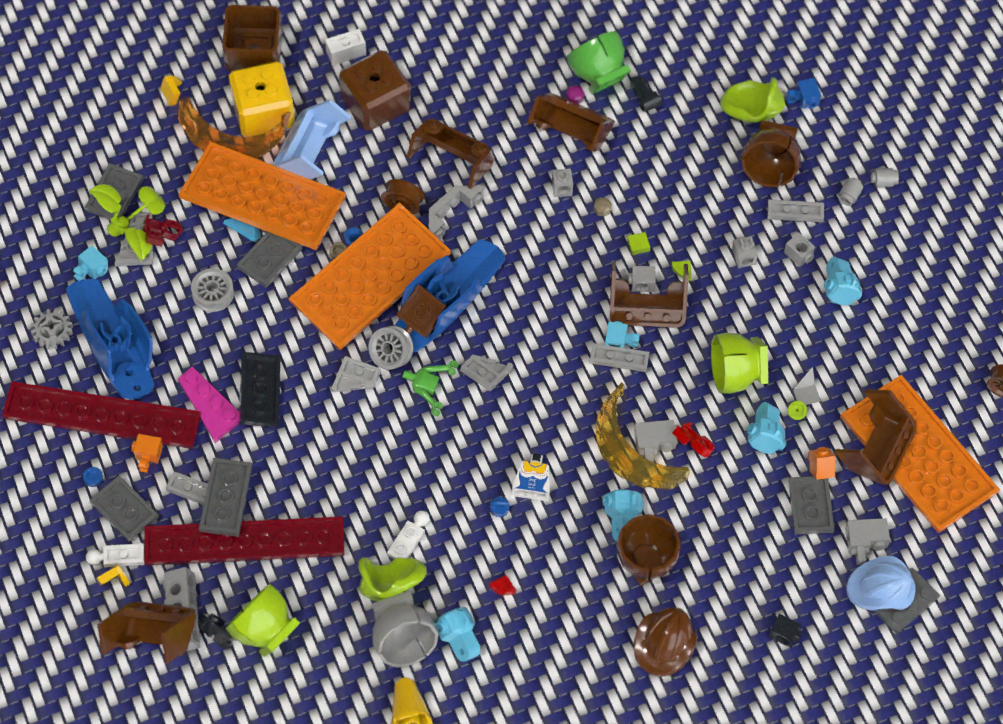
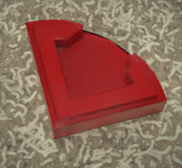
M507 575L489 583L490 589L499 595L509 596L516 593V589Z

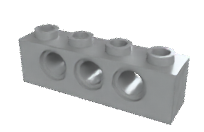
M187 567L165 572L163 587L166 599L164 604L195 609L196 620L187 651L201 648L195 573Z

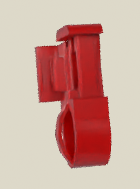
M692 422L675 428L672 434L683 445L690 442L691 447L699 455L709 457L714 451V444L706 436L698 435L691 428Z

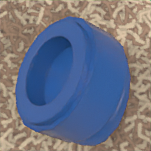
M356 227L347 229L344 232L346 244L350 246L363 235L362 230Z
M496 497L491 501L490 511L494 516L504 517L508 514L510 505L506 498Z

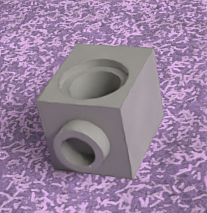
M571 169L552 170L554 198L572 196L573 180Z
M798 233L786 243L784 253L801 267L804 263L808 264L814 258L815 246Z
M655 266L632 267V273H628V284L632 285V292L655 291Z

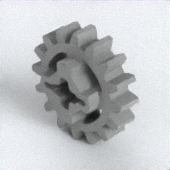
M47 309V314L40 312V318L34 317L35 323H31V334L35 343L39 342L40 347L46 345L47 349H50L51 346L57 349L58 344L64 346V340L70 341L69 335H73V325L70 322V317L65 316L63 311L58 314L57 309L53 313H50V310Z

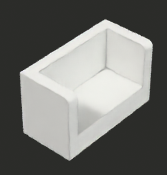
M360 29L325 39L326 52L332 66L366 55V43Z

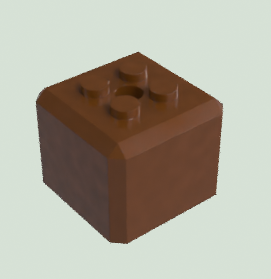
M229 5L225 9L222 43L225 68L232 72L266 63L280 62L282 45L280 9L276 6Z
M379 50L340 71L341 98L364 130L371 131L410 110V83L387 51ZM375 77L379 78V80L376 82L371 81V79Z

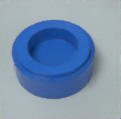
M97 467L87 468L83 473L84 483L89 487L99 486L103 481L102 471Z

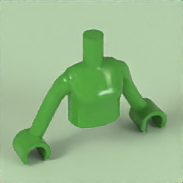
M453 360L448 365L427 366L419 369L416 374L405 370L402 377L413 381V391L424 397L431 404V414L437 417L441 412L435 408L442 409L443 405L441 402H435L430 395L434 394L440 377L430 372L447 371L449 375H455L456 370L451 367L458 368L459 364Z

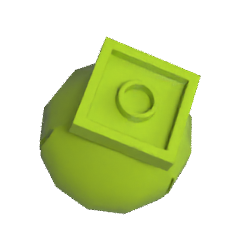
M721 333L713 336L711 363L718 393L731 394L743 391L755 380L760 384H768V346L759 337H750L749 340L738 333Z
M268 584L242 609L244 612L240 611L226 626V629L233 638L243 645L260 647L258 652L265 657L272 653L300 622L295 618L290 619L288 617L286 601L277 589Z

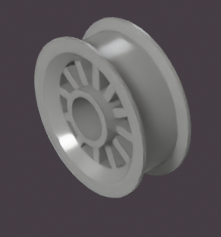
M216 268L205 269L199 272L192 280L191 291L193 301L200 309L207 312H217L225 309L232 302L234 297L233 283L230 276L223 270Z
M388 326L377 330L371 336L369 354L373 362L380 368L387 370L404 366L411 359L413 342L410 335L403 328ZM389 344L392 345L393 351L389 349Z

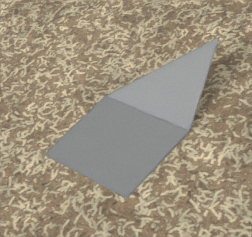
M813 367L793 389L796 400L803 402L805 405L821 402L815 386Z

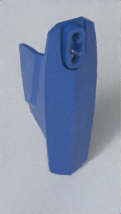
M478 240L453 263H451L447 255L437 259L405 288L401 307L418 284L448 306L438 316L436 326L427 338L415 330L412 331L410 337L413 342V352L420 351L439 336L492 279L506 260L498 246L488 241ZM399 318L394 326L405 329L408 324Z
M84 279L70 284L66 288V294L96 360L121 397L129 400H137L144 395L150 394L154 388V382L149 370V365L152 362L153 339L134 308L124 299H121L115 308L97 279Z

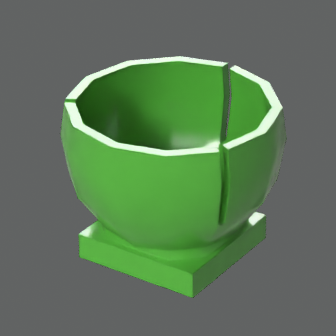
M616 31L598 36L600 42L596 37L567 55L569 66L576 76L590 83L591 86L588 89L591 95L622 81L631 71L628 64L623 65L625 49Z

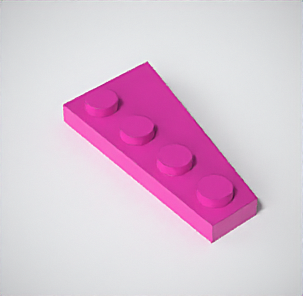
M193 367L178 378L179 384L189 401H191L194 409L201 411L200 418L214 443L218 442L239 424V411Z

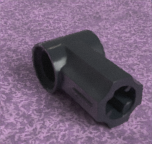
M638 76L630 82V86L636 94L639 106L643 112L662 105L659 94L651 89L645 77Z

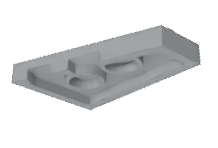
M150 212L138 213L131 218L128 228L134 227L136 230L140 229L143 231V221L146 215L149 214L150 219H153V215ZM125 237L120 247L119 256L116 258L115 266L152 265L153 245L145 259L141 261Z

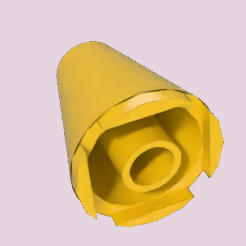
M405 677L395 683L391 724H432L431 715L415 681Z

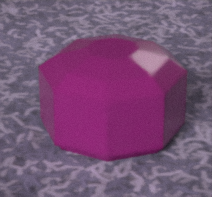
M575 85L569 87L566 97L568 100L578 104L584 99L585 93L583 88Z

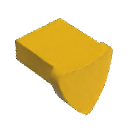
M176 76L164 77L160 90L169 106L176 105L180 95L177 87L182 84V81Z
M120 565L96 579L101 586L118 576L125 587L130 585Z

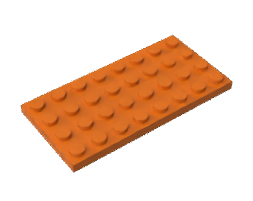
M210 141L179 192V198L317 250L343 204L346 193Z
M399 203L288 299L326 338L341 350L403 296L405 288L437 259H441L446 255L449 256L451 250Z
M902 375L878 389L891 390L916 422V432L895 473L893 481L937 533H940L999 493V487ZM868 397L843 412L840 416L864 446H866L875 427L869 416L874 404Z

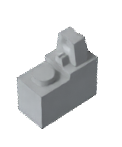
M674 420L635 423L634 435L637 455L640 457L644 456L645 467L653 466V456L657 455V451L668 452L676 449L677 438L672 434L675 430Z
M887 518L847 521L845 532L848 553L855 555L857 566L866 562V554H869V549L880 551L888 547L890 536Z

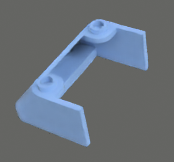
M331 99L304 109L297 116L273 165L311 180L322 176L324 172L313 163L326 138L335 136L339 131L340 123L351 120L352 116Z

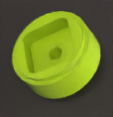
M794 401L788 406L787 412L793 420H801L807 414V407L801 401Z

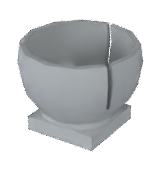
M410 591L372 603L375 618L372 633L373 646L385 664L395 667L409 666L425 659V653L429 656L437 645V626L425 609L414 606Z

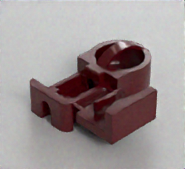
M147 214L143 221V231L146 232L145 243L162 247L165 242L161 238L174 241L179 238L183 231L181 224L175 220L165 219L164 222L150 219L149 214ZM167 228H174L177 231V234L169 232Z

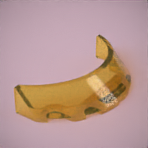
M621 382L604 401L598 413L596 438L600 454L614 473L622 479L635 483L636 486L642 488H664L663 490L673 489L688 480L690 470L688 467H669L654 463L642 457L627 443L619 429L616 415L617 400L624 394L625 385Z

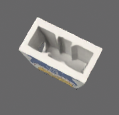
M532 454L530 462H521L512 486V496L549 502V465L542 463V455Z

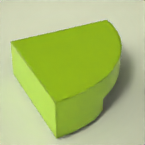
M691 261L672 262V270L682 279L684 264H688V281L692 280Z

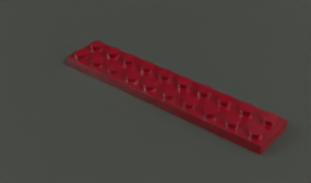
M14 381L11 382L2 413L3 419L137 440L138 434L159 437L164 445L189 449L194 447L201 411Z
M343 516L242 521L239 537L200 532V523L145 526V566L345 556Z

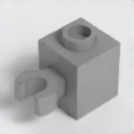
M752 236L739 237L733 240L732 251L737 267L742 268L756 265L758 255Z

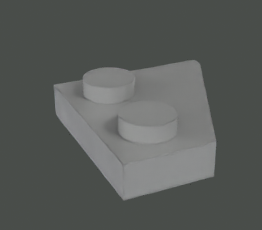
M472 355L461 366L460 371L491 392L513 369V364H499L494 359H485L481 356Z
M345 356L331 390L332 392L374 388L381 373V368Z

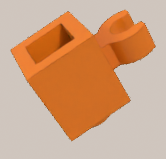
M138 434L137 440L133 441L132 452H134L135 459L140 460L138 465L140 467L139 472L147 473L149 462L159 463L163 448L161 438Z
M819 447L816 450L808 451V460L810 461L809 472L816 480L835 477L836 456L826 447Z

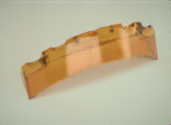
M184 97L179 100L178 109L179 123L183 126L191 142L196 147L205 151L211 141L255 159L267 154L279 143L285 134L291 112L284 113L281 116V122L263 134L238 137L223 133L209 125L196 111L190 97Z

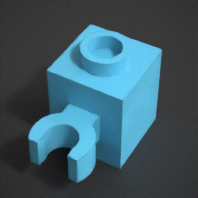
M90 246L78 256L79 266L73 272L76 273L74 277L78 281H81L86 274L92 279H96L107 272L108 260L95 247Z
M619 321L609 322L605 345L624 348L625 344H628L632 347H638L640 335L635 333L627 334L628 324H623Z

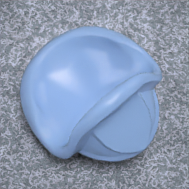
M882 556L862 564L851 574L847 582L846 589L850 601L854 605L866 610L906 609L911 605L915 597V584L910 571L901 560L894 556Z

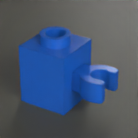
M815 78L798 81L796 90L787 91L788 96H786L788 104L799 101L801 109L815 108L819 106L821 99Z

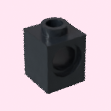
M779 614L770 630L769 638L791 648L793 642L798 643L802 632L799 631L801 624Z

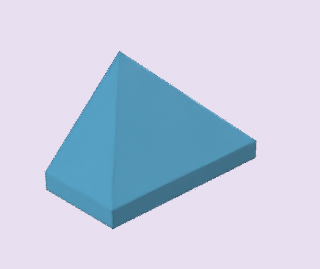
M233 218L223 222V224L254 242H258L262 238L260 229Z

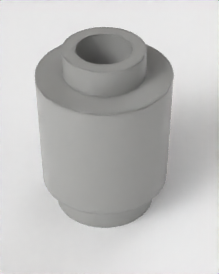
M875 168L874 172H871V183H874L875 187H893L898 185V170L893 168Z
M857 178L847 179L839 193L838 200L846 206L854 204L863 189L861 181Z

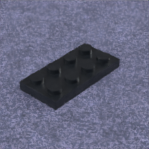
M242 352L239 424L278 428L281 356Z

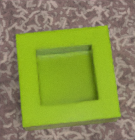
M645 232L627 236V242L632 255L650 251V245Z

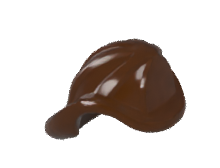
M669 607L659 612L650 613L642 619L634 639V656L638 665L644 671L655 676H669L680 670L688 662L697 643V632L691 625L685 611L681 608Z

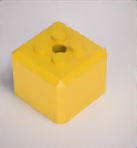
M278 61L234 70L229 74L231 97L243 136L251 137L293 126L295 122L293 100L282 63Z

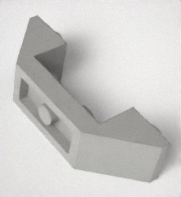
M481 185L473 186L471 189L468 186H454L429 209V230L440 240L445 234V222L441 219L445 217L447 211L452 207H456L460 200L470 209L475 204H480L484 198V188Z

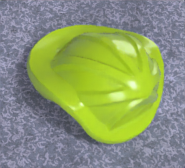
M772 77L770 82L765 84L749 80L732 85L722 95L720 105L722 110L731 117L745 122H759L777 116L784 109L785 100L777 86V79Z
M363 557L358 564L362 575L359 591L363 596L373 601H381L396 596L419 584L425 578L427 568L423 562L414 558H395L392 562L383 566L376 565L369 558Z

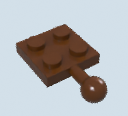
M418 284L396 316L408 324L404 330L409 335L415 330L427 338L436 326L438 316L448 306Z

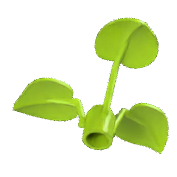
M101 184L93 187L89 192L97 199L99 204L106 211L115 213L110 219L111 223L107 225L109 234L117 237L125 233L129 245L138 258L143 261L150 252L152 244L145 243L146 233L144 231L136 230L134 227L128 228V221L146 207L151 214H160L165 208L163 198L154 189L147 186L142 187L139 190V198L144 205L127 218L124 216L117 217L121 209L119 204L121 201L120 194L110 185Z

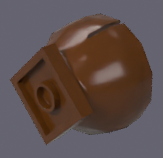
M765 120L761 121L759 132L750 137L742 150L743 171L751 181L764 187H782L794 179L801 166L800 146L795 141L798 128Z
M646 514L632 518L622 527L619 532L616 549L622 567L634 577L641 587L653 579L665 576L674 568L678 562L681 542L677 529L675 530V527L665 518Z

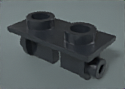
M202 613L205 619L199 621V629L208 637H212L216 633L213 641L222 649L228 650L232 646L231 641L236 639L227 631L226 626L224 627L220 623L221 619L213 613Z

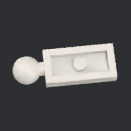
M418 511L414 515V524L407 521L388 550V556L393 559L410 557L425 534V530L421 526L427 525L430 520L427 512Z
M144 544L103 546V553L92 549L87 552L86 560L91 565H97L103 561L104 567L144 565Z

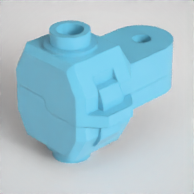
M832 257L826 266L828 278L824 283L827 297L833 304L851 305L862 296L859 280L851 272L848 261Z
M763 402L756 411L755 423H751L747 428L748 442L754 449L762 453L773 454L785 448V430L780 424V410L767 402Z
M614 490L604 495L603 505L605 506V513L612 518V536L614 540H618L622 527L642 512L644 501L642 500L641 493L631 490Z
M467 607L451 610L434 621L440 639L450 643L456 657L460 661L465 662L479 656L480 646L472 632L475 622Z

